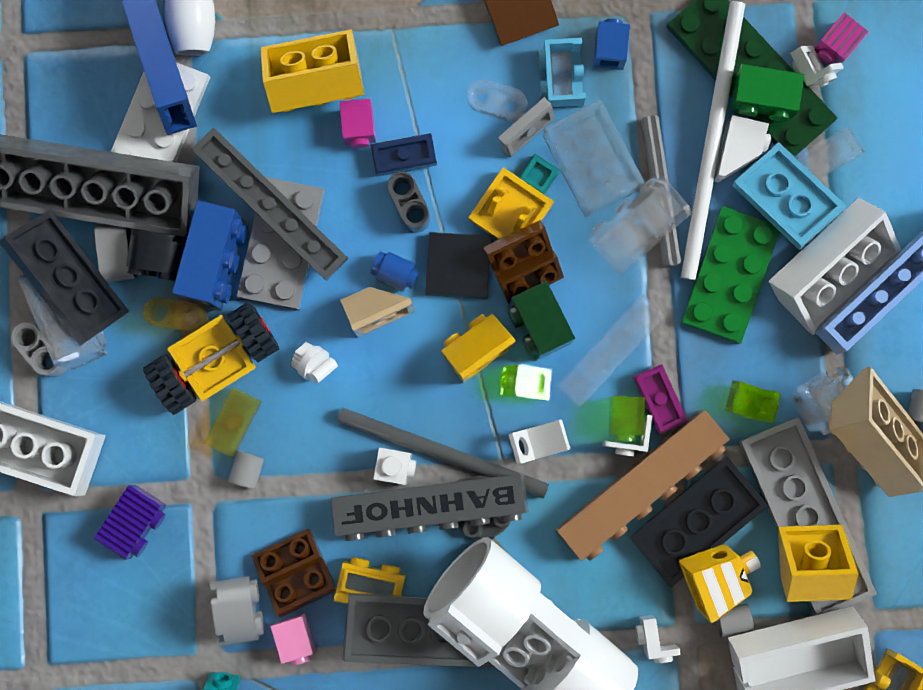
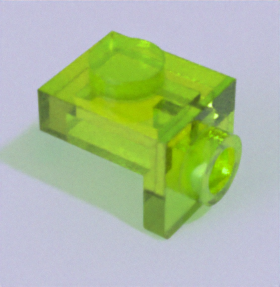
M732 380L725 411L751 420L773 423L779 409L781 393Z

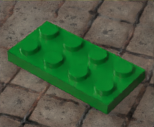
M722 206L711 233L681 324L741 344L780 231L770 222Z

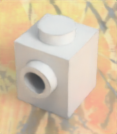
M379 448L374 480L407 485L408 479H414L417 461L411 460L412 453Z

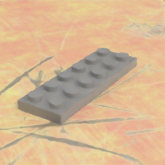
M795 417L739 441L762 497L769 505L767 508L777 531L778 527L843 525L858 571L852 600L808 601L814 616L847 608L877 595L800 418Z

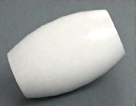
M165 0V25L174 53L183 56L208 54L215 31V7L213 0Z

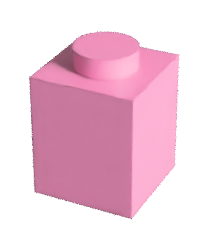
M306 613L275 622L271 625L282 664L290 661L292 666H296L310 661L309 655L316 651Z

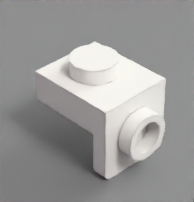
M801 46L790 53L794 60L792 64L795 72L805 74L804 81L807 86L819 84L820 87L828 85L837 79L836 73L844 69L842 63L831 64L824 68L813 46Z
M654 616L639 617L640 625L635 626L638 645H643L644 654L648 659H654V663H667L673 661V656L681 655L680 648L675 644L660 646L657 621Z

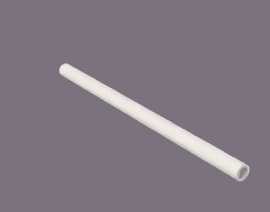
M732 1L729 4L680 278L696 280L745 10V3Z

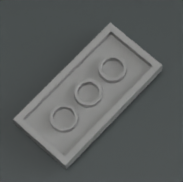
M265 177L316 227L318 226L325 194L324 188ZM255 212L237 297L300 310L309 264Z

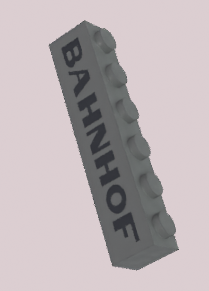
M524 473L331 498L335 536L345 535V541L365 539L364 533L376 532L377 537L396 535L395 529L407 528L408 534L427 531L426 525L439 524V530L458 528V521L470 520L471 526L490 524V517L502 516L503 522L522 520L521 514L529 512Z

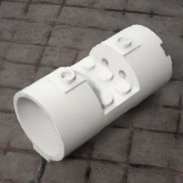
M489 537L479 539L465 549L442 574L428 596L423 611L424 616L429 620L428 625L476 666L480 667L489 661L519 686L521 690H634L638 668L632 660L587 621L580 619L574 621L570 619L551 600L540 593V581Z

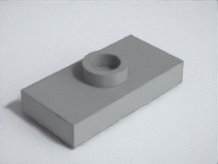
M545 97L527 113L517 116L512 126L498 137L502 151L509 158L555 119L552 104Z

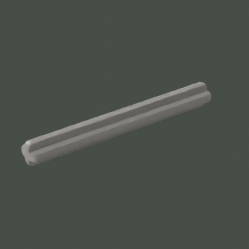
M651 115L643 117L641 125L662 262L665 267H673L680 264L681 258L659 117Z

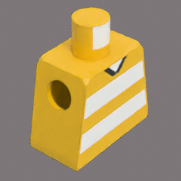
M720 545L679 560L696 608L710 623L717 621L751 595L752 588L747 575L761 568L759 559L753 551H749L739 557L727 545Z

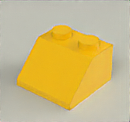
M481 314L468 324L471 328L462 336L457 332L443 342L445 348L441 350V353L463 383L515 345L516 340L493 314L487 318L484 314Z
M843 525L778 527L780 578L787 602L852 600L858 571Z

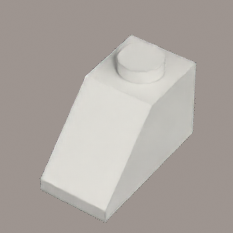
M735 115L730 117L723 134L714 182H721L754 162L762 152H767L771 140V135L767 134L768 123Z

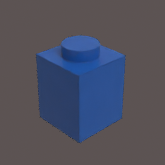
M619 19L599 21L595 37L593 67L623 70L627 61L630 24H624Z

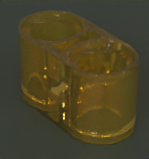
M153 298L143 308L145 320L160 329L192 333L208 323L207 312L191 302ZM160 306H166V317L161 321H156L154 317L156 309ZM196 310L198 313L197 322L192 326H187L185 323L186 314Z

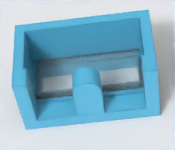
M582 38L545 40L543 50L538 51L539 69H545V80L540 81V98L543 99L545 97L552 104V107L584 106L586 92H583L584 67L583 64L581 65L580 56Z

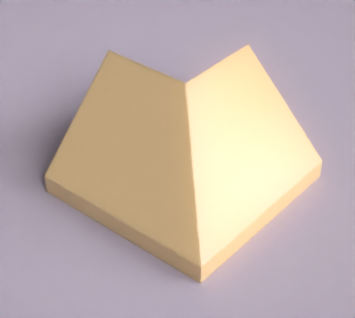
M372 287L365 288L341 299L350 325L358 337L415 312L410 298Z

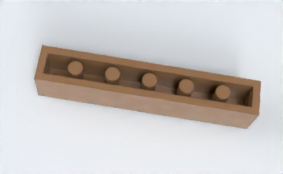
M706 410L699 411L688 422L684 423L555 529L580 561L585 558L591 561L604 550L601 545L610 537L615 541L627 532L626 524L636 517L639 521L653 510L650 505L659 497L663 501L677 490L675 486L677 482L682 478L688 481L702 470L699 464L709 457L712 461L726 450L724 444L730 439Z

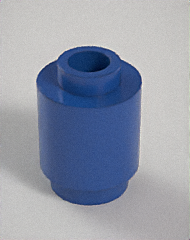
M380 251L373 263L370 274L376 276V280L404 292L406 287L413 288L419 272L415 270V263L394 253L388 252L386 254Z

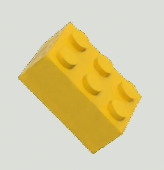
M352 29L261 47L263 84L272 113L290 112L296 108L311 105L320 106L326 102L341 99L350 100L356 96L364 95L359 58Z

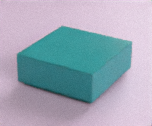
M534 154L519 178L545 195L561 170L537 154Z

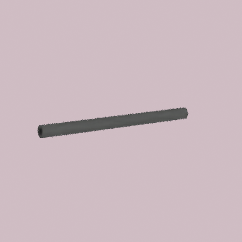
M342 408L338 416V423L481 476L498 477L521 474L346 408ZM524 475L526 492L544 499L549 484Z

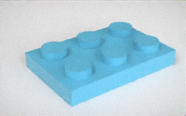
M779 142L733 183V187L798 250L804 247L846 208V205Z

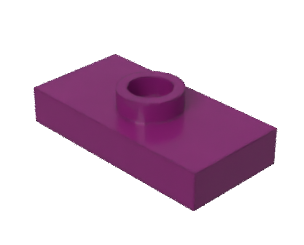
M662 364L632 377L648 414L652 415V423L657 434L664 433L688 422Z

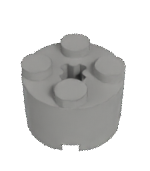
M248 575L210 582V590L217 589V593H214V598L211 599L216 636L223 635V637L219 638V647L259 640V635L264 634V621L262 611L256 612L254 603L259 602L260 598L257 579L251 580Z

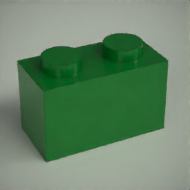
M741 64L735 74L730 109L738 110V113L744 116L769 115V118L774 121L792 119L799 112L805 74Z

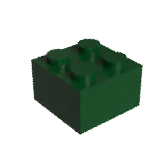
M547 281L512 297L507 313L515 329L521 327L525 335L521 341L529 357L535 355L538 361L570 345L576 339Z

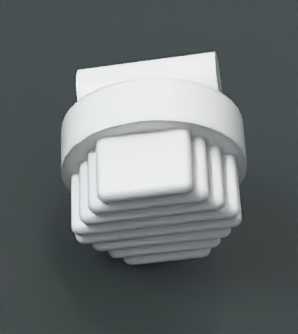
M307 342L295 351L292 358L293 361H291V366L298 371L301 377L316 384L338 367L336 361L329 357V353L326 350Z

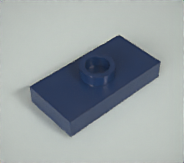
M431 133L370 144L376 176L437 166Z

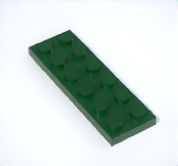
M694 0L673 18L666 28L716 81L730 1ZM743 16L729 93L731 98L735 74L741 64L795 72ZM803 82L799 112L792 119L774 121L769 118V115L757 114L756 116H749L752 120L768 123L767 134L771 135V141L774 145L779 142L794 157L838 119L805 82Z

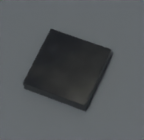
M429 232L425 295L487 299L490 262L484 247L491 244V236Z

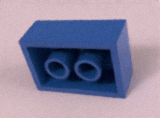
M197 200L173 294L185 301L222 310L223 303H228L232 291V286L228 285L231 273L235 274L237 272L240 256L236 255L239 243L243 244L245 242L248 231L245 220L235 209Z

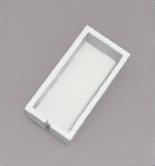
M853 606L728 637L731 659L735 666L733 670L737 690H844L875 682L868 626Z

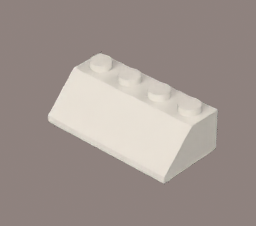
M858 198L768 282L783 306L809 333L814 335L815 331L901 251V247L886 212Z

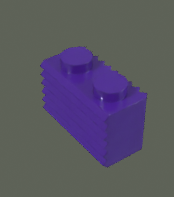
M128 485L93 539L124 560L131 559L133 555L138 557L148 544L145 537L151 528L156 530L163 522L166 514L162 511L166 504L139 486Z

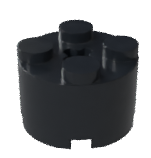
M131 229L126 263L128 267L127 273L156 277L157 272H159L158 278L176 281L187 237Z

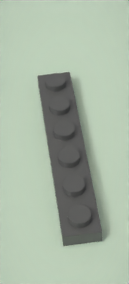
M214 127L191 149L326 281L348 260V257Z

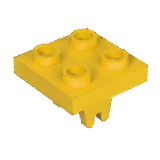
M503 167L469 215L468 220L499 240L539 220L542 222L555 201Z

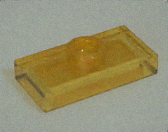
M232 387L204 444L234 458L262 401Z

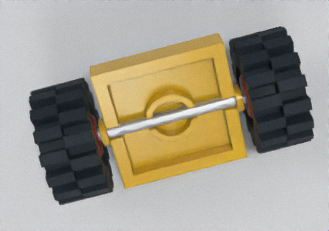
M250 301L227 315L237 335L223 314L167 348L175 362L165 353L143 367L145 377L150 382L151 388L156 393L155 395L158 399L160 398L163 406L172 415L179 413L196 402L191 386L202 402L254 370L256 365L243 347L244 345L258 363L279 350L278 343L270 329Z

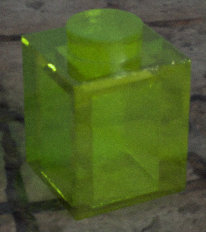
M612 396L609 398L608 435H616V441L635 442V436L644 435L645 397Z

